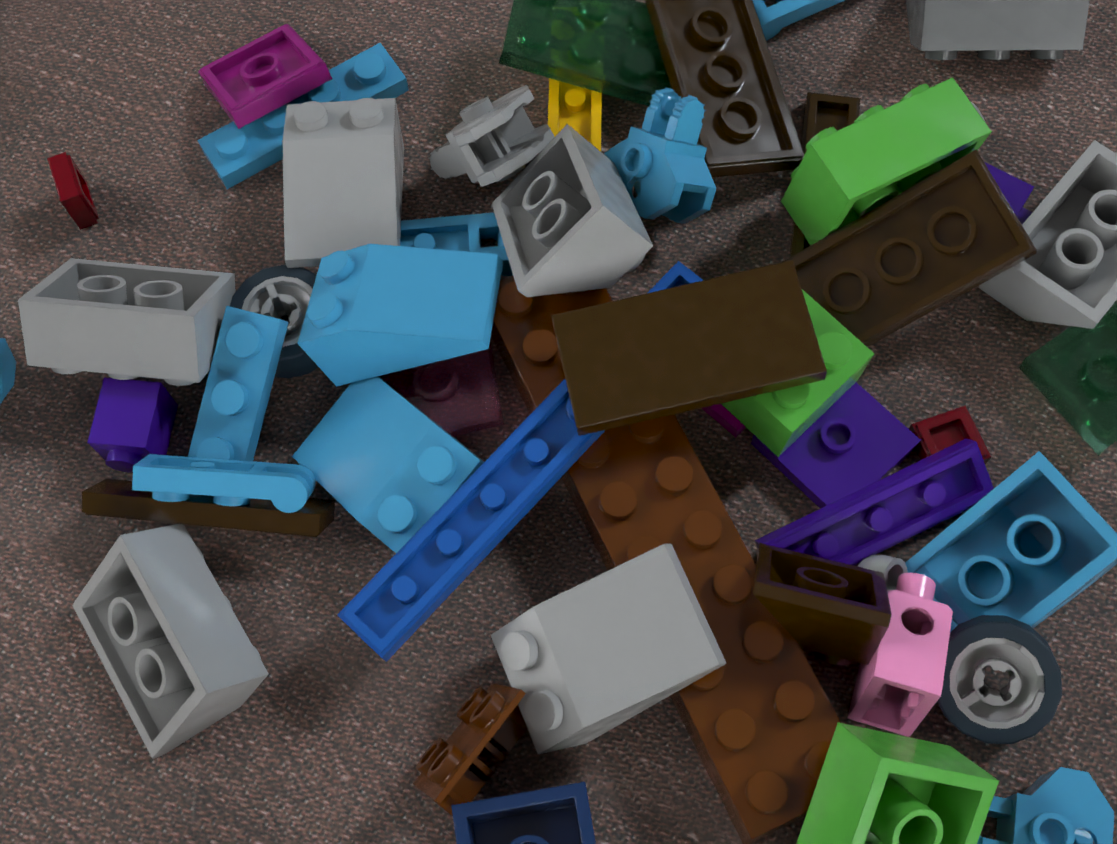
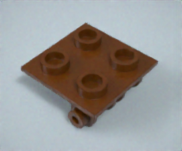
M493 683L487 690L482 687L477 688L458 711L457 717L462 722L446 742L442 738L437 739L419 760L416 769L421 774L413 785L431 797L435 803L451 816H453L451 805L471 802L485 782L468 769L469 766L473 765L488 778L494 774L490 768L477 758L480 752L484 749L501 763L506 758L489 742L492 738L506 751L510 752L523 733L527 731L528 728L518 706V703L526 693L521 689Z

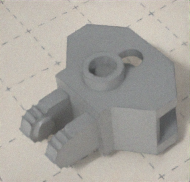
M524 85L492 103L489 97H485L460 111L459 114L463 121L445 135L449 142L442 146L440 145L431 152V156L428 159H430L431 170L439 178L442 177L446 180L447 178L451 179L452 177L455 178L467 173L472 183L478 181L481 187L494 182L504 181L519 173L525 168V164L539 154L555 136L548 124L534 129L523 106L533 101L534 97L529 87Z

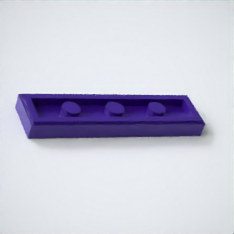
M966 438L754 541L758 549L760 543L855 565L871 555H876L970 509L992 491L994 487L977 442Z

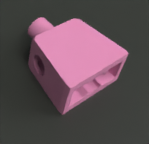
M903 573L898 577L896 590L887 591L892 613L890 624L869 664L860 663L848 719L910 737L941 697L953 611L947 604L933 601L936 583L931 578L918 573Z

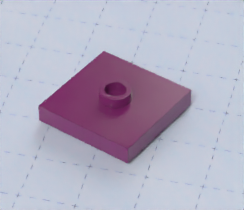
M289 24L278 27L200 68L198 71L207 89L238 129L332 80L326 63Z

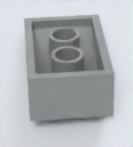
M362 98L353 101L321 103L310 101L302 104L287 105L282 140L284 247L287 268L319 266L322 257H326L336 251H346L366 244L400 246L404 144L396 98Z
M662 544L533 606L491 634L511 687L521 689L526 693L518 703V706L538 754L586 744L726 664L672 544Z

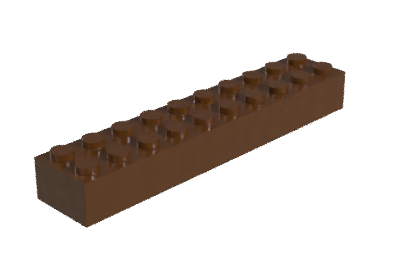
M514 276L500 281L491 337L530 414L565 379L551 315L612 302L613 300L606 288L526 297L517 290ZM673 414L605 430L561 478L607 571L662 544H672L726 664L670 695V698L742 843L750 844L806 816L837 723L840 720L798 642L753 595L756 564L676 416Z

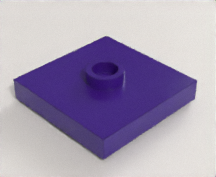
M856 382L779 457L755 435L752 437L751 444L821 509L885 478L917 448L921 440Z

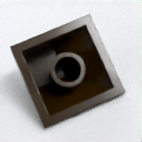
M760 543L756 560L753 595L804 649L813 651L817 658L835 665H849L851 661L868 665L889 627L892 616L884 573Z

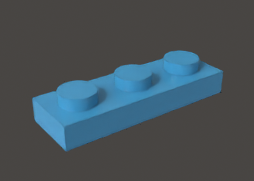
M226 306L188 457L241 461L254 460L288 321Z

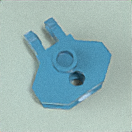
M665 87V89L656 90V93L652 95L642 129L630 127L628 138L606 151L604 155L614 162L639 216L645 219H655L663 215L674 222L686 224L710 211L716 192L715 183L704 160L707 147L697 144L703 125L701 121L705 118L704 112L706 110H704V104L698 101L697 97L688 95V97L681 98L673 89ZM633 185L637 193L636 198L633 197L632 193Z
M1059 767L1041 775L1022 794L1016 793L1006 798L994 796L987 816L997 818L996 840L984 838L980 835L977 844H1093L1094 840V844H1113L1114 811L1089 772Z

